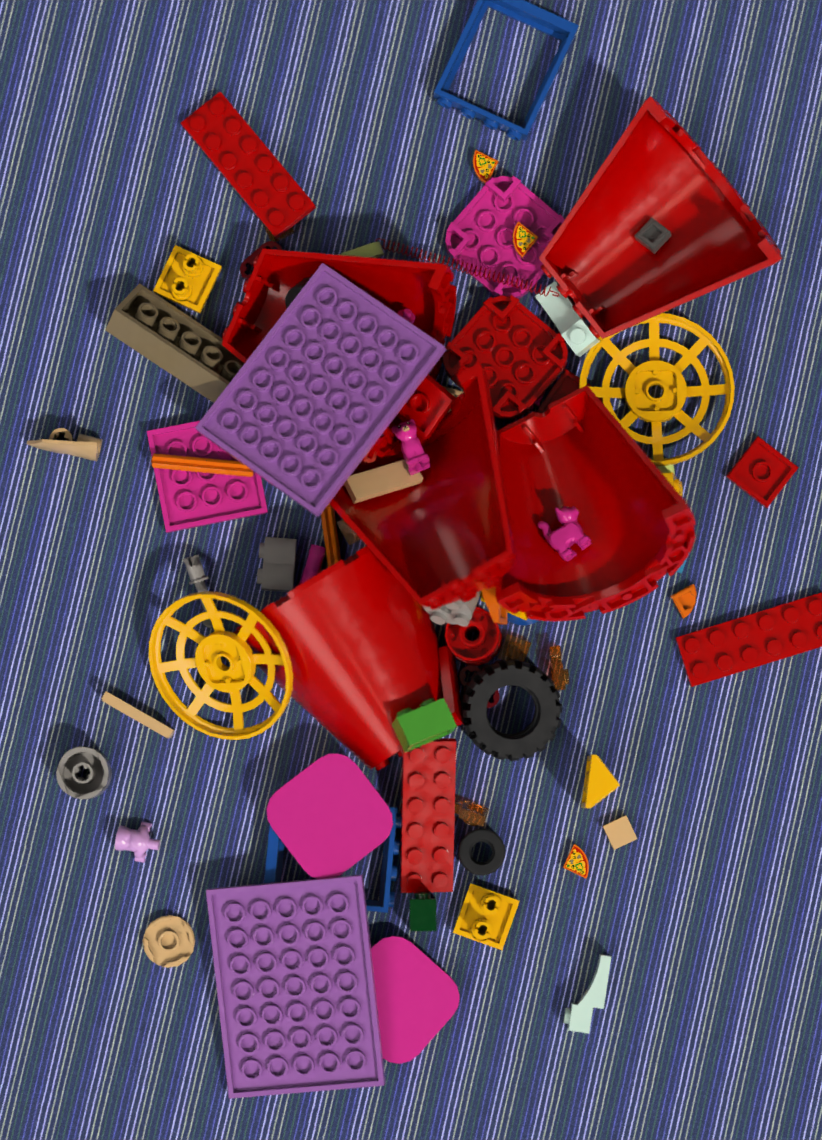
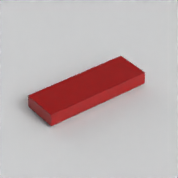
M448 646L438 648L443 698L456 725L459 726L463 725L456 659Z

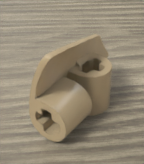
M58 428L51 433L49 439L27 440L26 444L38 449L58 454H68L97 462L101 451L102 439L79 434L77 441H74L72 434L67 429ZM61 435H65L67 441L56 440V438L60 439Z

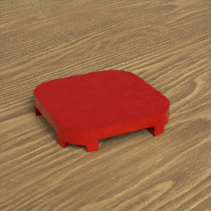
M512 295L497 296L494 298L490 297L484 301L480 310L451 342H448L445 347L443 363L446 374L460 388L461 384L457 375L480 363L488 376L494 416L500 419L512 420L520 418L528 412L559 377L567 365L568 350L561 334H557L523 306L519 299Z

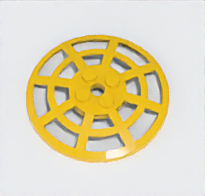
M662 313L639 323H649V339L634 342L621 351L610 341L616 334L604 339L599 337L600 342L590 348L584 360L579 381V388L587 385L590 367L597 353L603 348L613 359L605 371L602 387H588L598 398H602L604 406L633 440L652 445L653 459L650 460L655 466L674 465L687 461L708 448L723 431L730 417L735 390L733 372L729 360L713 336L698 324L684 317ZM659 323L681 327L693 333L699 339L689 350L674 341L659 339ZM706 346L713 351L720 363L725 384L709 385L706 371L697 358ZM649 347V361L636 367L627 358L629 354ZM659 347L673 350L683 357L674 366L660 361ZM690 363L699 376L701 386L686 385V381L681 373ZM618 365L629 375L625 388L610 387L612 375ZM653 385L660 386L663 390V395L659 398H653L650 396L648 389ZM725 395L722 415L715 429L710 434L699 423L707 411L710 396ZM702 396L699 410L692 419L682 410L686 397ZM610 398H625L630 411L621 420L615 414ZM674 417L685 426V428L675 434L662 437V422ZM637 418L650 422L652 437L638 434L628 427ZM691 432L703 441L696 448L685 454L673 458L664 459L663 444L678 441Z
M203 591L192 593L178 599L166 608L152 629L149 641V663L155 685L171 710L194 729L220 739H247L263 733L284 713L293 689L291 659L279 632L259 610L247 602L220 592ZM212 598L227 601L249 613L247 619L245 620L230 612L218 611ZM196 599H201L207 610L194 616L186 624L171 617L184 604ZM221 618L232 620L242 625L239 633L235 634L225 631ZM210 619L215 632L207 637L193 629L199 622ZM257 621L272 636L280 654H272L267 641L259 630L255 628ZM167 625L180 632L176 643V660L162 662L161 640L164 628ZM251 633L260 643L264 653H253L251 647L246 642ZM187 637L199 644L195 657L185 658ZM221 656L229 660L230 667L222 663ZM256 664L268 665V677L265 685L254 675ZM275 665H283L285 667L286 690L281 703L271 693L275 680ZM189 668H197L200 676L206 682L202 689L192 678L188 670ZM180 671L185 684L196 696L189 707L183 704L175 694L166 678L165 672ZM249 684L259 695L251 701L242 703L240 690ZM214 689L230 693L232 704L221 702L210 695ZM265 700L274 710V713L262 723L244 728L243 712L256 708ZM204 703L217 710L233 713L234 728L215 725L196 714Z

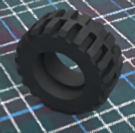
M501 659L491 665L486 664L481 667L482 670L474 673L471 676L472 680L470 683L465 685L463 699H460L464 730L468 737L483 752L500 760L519 761V758L525 757L528 759L533 757L535 752H542L546 748L545 745L548 741H553L556 736L554 734L557 727L560 728L561 724L559 718L560 713H562V704L559 701L560 694L553 685L554 682L534 665L517 659ZM508 685L524 688L532 696L535 704V714L531 723L523 731L515 734H505L497 731L490 724L487 717L489 698L496 690Z

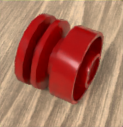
M480 607L475 608L468 626L463 627L447 623L445 629V639L448 648L459 661L467 665L479 666L488 663L497 655L501 647L502 634L498 623L493 622L490 612ZM477 631L480 633L477 640H467L471 632Z

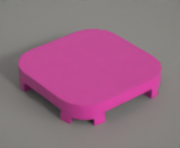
M514 176L492 177L458 217L450 223L446 231L445 246L447 253L452 260L454 258L456 264L459 260L458 265L461 267L462 261H464L462 265L463 270L468 262L467 273L471 268V264H473L471 274H473L476 265V275L479 273L481 266L480 276L483 275L485 268H487L485 278L488 276L490 269V279L494 271H496L494 281L493 279L489 281V278L485 279L484 276L482 278L479 275L476 277L475 273L471 275L496 297L512 295L519 299L530 291L531 281L532 289L545 274L540 267L543 263L539 257L565 219L524 186L520 179ZM518 221L538 237V240L523 258L519 257L513 245V231ZM499 272H500L499 282L501 281V279H502V277H503V274L505 273V275H504V281H503V282H504V283L506 282V284H504V285H503L502 282H501V283H498L497 277H498ZM513 276H514L513 286L515 285V287H512V283H511L510 286H508V285L510 284V282H511ZM522 279H523V282H522V289H523V290H521V286H520V288L517 289V287H519V285H520V283H521V281H522ZM527 280H528V282H527V290H528V291H526L525 288H524V286H525Z
M339 753L327 754L316 760L278 789L270 798L267 806V819L272 829L303 870L316 879L335 878L343 874L382 844L390 835L393 826L392 813L386 802L357 764L349 757Z
M389 936L375 943L371 948L383 1059L391 1063L401 1064L409 1062L418 1056L449 1021L459 1006L460 995L454 980L410 940L400 936Z

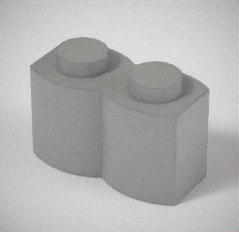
M265 537V543H260L259 558H263V569L258 568L257 584H261L262 590L289 592L294 588L296 539Z

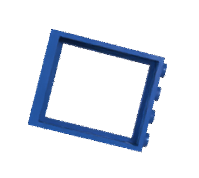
M478 0L434 91L436 103L447 109L451 107L460 110L459 113L468 119L473 120L475 117L484 121L483 125L489 129L497 130L499 128L507 132L506 135L513 140L520 141V139L526 141L578 33L579 25L525 0ZM488 8L562 41L522 126L448 93Z
M389 807L393 817V826L390 835L384 841L379 901L366 899L367 911L388 913L389 907L394 908L395 892L390 891L391 881H396L397 866L392 864L393 855H399L400 840L395 839L396 829H401V813H397L398 808ZM271 825L269 826L264 883L281 882L285 845Z

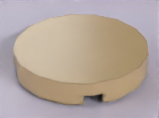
M173 915L161 916L152 921L145 930L143 937L144 951L148 958L155 964L167 968L179 966L187 961L194 951L196 942L194 931L189 923L181 917Z

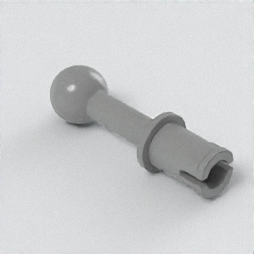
M199 554L183 559L190 578L189 585L195 584L197 592H208L204 580L209 577L208 575L205 576ZM200 599L201 604H202V607H203V610H204L203 612H206L207 610H206V608H205V606H204L202 600ZM210 619L202 621L206 627L213 628Z

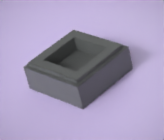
M651 217L635 234V240L655 254L672 235L668 229Z

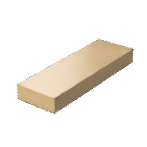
M401 460L351 475L344 485L355 504L421 484L423 477L420 472L410 475L406 461Z
M105 691L101 698L103 702L168 739L172 738L175 732L174 729L113 694Z

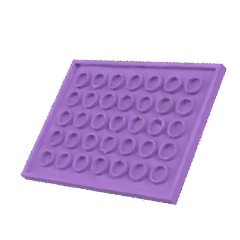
M322 263L195 429L313 515L319 517L441 358L446 348Z
M363 874L207 889L206 897L229 1099L385 1086L386 1081Z

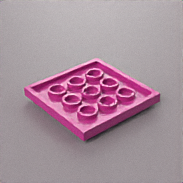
M200 421L147 431L151 457L156 453L238 461L195 429ZM154 468L166 533L268 513L262 478L255 472L252 477Z

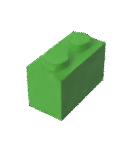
M434 698L428 699L420 704V708L415 710L406 708L396 714L397 717L391 724L405 753L447 736L457 727L444 698L437 701Z

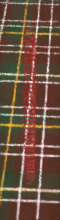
M394 241L391 250H393L394 253H395L396 251H397V253H398V247H399V245H400V242L398 243L397 249L394 251V245H395V241ZM403 244V245H402V249H401V251H400L398 254H400V253L402 252V255H405V254L407 255V250H408L409 245H407V249H406L405 253L403 254V247H404V244ZM416 248V252H415V254H414V256H415L416 259H418V258L416 257L418 248ZM421 249L420 255H419L420 260L422 261V260L424 259L425 262H427L428 260H429V262H430V256H431V253H432V252H430L429 258H428L427 261H426V253H427V250L425 251V255H424L423 259H421V253H422V249ZM436 253L434 254V258L430 263H435ZM459 260L457 261V264H456V266H455V268L457 269V271H459V270H458V262H459ZM462 261V264H461V267H460L461 272L463 273L464 271H466V274H468L469 272H470V274H471V269H472L473 264H471V268H470V270H469L468 273H467L468 262H467V264H466V267H465L464 271H462V265H463V262H464V261ZM476 265L475 270H474V272H473V274L475 273V276H476V277H477L478 275L480 276L482 266L480 267L479 273L476 275V269H477V265ZM485 268V271H484L483 275L480 276V278H482L483 276H484V278H485V272H486V269H487V268ZM490 269V270H489V274H488V276H487L485 279L489 278V281H491L492 279H493V281H494V276H495V272H496V271H494V274H493L492 278L490 279V272H491V269ZM499 272L498 277H497L498 283H501V282H502L503 285H504V284H506V282H505V283L503 282V281H504V275H505V273L503 274V277H502L501 281L499 282V275H500V272ZM514 276L512 277V280L508 286H510L512 283V287H515V285L513 286ZM522 279V281H521L519 287H517V289L520 288V286H521V290H523V289H522L523 279ZM528 280L526 281V284H525V286H524V288H525L526 291H528V290H527V282H528ZM537 283L535 284V287H534V289H533V291L535 290V294H537V293H536ZM540 284V288H539L538 292H539L540 295H542V294L544 293V296H545L546 285H545V288H544V290H543V292H542V294H541L540 292H541V286H542V284ZM550 286L547 295L549 294V292H554V293L558 294V293L555 292V291H551V290H550V289H551V286Z

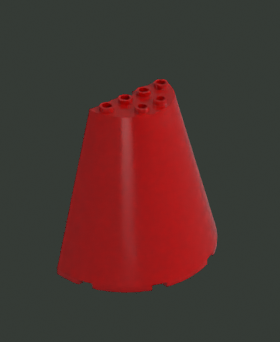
M651 96L645 100L539 257L543 263L540 266L543 272L549 278H555L559 283L556 287L565 298L573 299L575 305L572 306L574 311L581 318L585 317L591 325L588 328L596 338H607L772 266L783 259L779 247L761 221L754 216L753 212L749 210L751 208L714 162L707 158L706 154L701 150L702 148L677 120ZM651 217L668 229L672 235L655 254L635 240V234Z
M262 248L261 253L254 260V269L250 278L244 283L243 292L246 293L245 298L234 306L233 318L230 325L223 332L221 344L245 364L286 311L285 298L288 291L304 278L312 277L319 266L324 263L395 313L399 310L410 309L415 315L413 325L444 345L445 336L451 337L455 317L456 286L450 284L454 279V275L448 266L440 263ZM444 354L428 373L434 380H436L442 366ZM395 416L362 461L374 462L377 456L383 458L401 441L392 432L393 426H398L403 422L400 418Z
M480 363L457 375L463 393L458 395L451 406L452 411L446 413L431 437L424 440L416 433L425 454L429 457L430 468L420 471L423 477L421 484L355 504L343 484L329 503L419 605L430 607L431 610L461 599L463 602L470 601L477 596V592L485 588L491 589L500 583L499 579L515 565L516 560L488 376ZM398 442L383 458L377 456L374 462L361 461L351 475L405 460L401 451L402 442Z
M587 385L576 389L559 400L551 402L544 413L531 412L527 416L507 424L496 431L516 557L515 565L499 579L500 583L495 586L496 600L503 608L514 614L519 611L524 612L526 618L541 621L586 618V612L599 609L602 614L631 604L659 587L658 580L667 573L671 577L684 563L696 537L694 532L696 522L691 508ZM564 506L576 507L579 511L577 521L582 527L584 534L592 540L591 545L584 550L576 543L573 544L570 549L577 555L568 562L564 561L559 552L550 546L544 538L542 529L538 527L539 521L548 523L552 532L563 526L557 519L556 507L559 509Z
M365 546L346 560L338 561L289 591L288 595L280 598L275 603L272 602L260 612L272 623L286 645L293 671L291 697L370 770L375 767L379 771L390 764L388 759L395 754H398L399 758L402 757V746L391 725L397 717L396 714L406 708H411V710L420 708L422 702L434 698L435 701L442 699L443 691L438 657L440 645L434 624L430 619L431 615L426 612L423 606L419 605L368 546ZM257 621L255 628L259 630L267 641L272 654H280L272 636ZM240 625L236 629L237 631H234L233 633L238 634L240 629L242 628V625ZM251 633L246 642L251 647L253 653H264L260 643ZM256 664L268 675L267 664ZM275 665L274 682L285 691V667L283 665Z

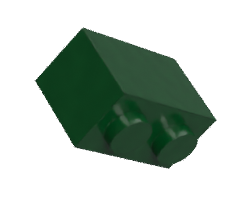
M415 893V898H410V931H436V898H431V893Z

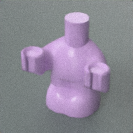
M142 821L138 830L120 825L116 834L115 850L134 852L135 861L145 863L146 851L148 849L159 850L160 840L151 839L149 836L152 823Z

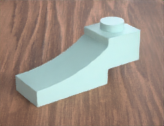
M554 281L546 287L545 296L543 293L542 295H536L535 298L549 315L573 352L581 357L590 348L599 343L600 340L590 331L584 317L581 318L572 307L574 304L570 298H565L556 287L559 284ZM550 286H551V289H550V290H551V291H555V292H557L558 294H556V293H554V292H549V294L547 295Z
M599 954L598 964L587 990L577 1003H571L570 1008H565L563 1023L568 1024L567 1029L569 1031L589 1034L593 1007L604 1009L611 963L610 955Z

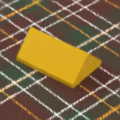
M597 755L587 756L581 808H592L620 786Z

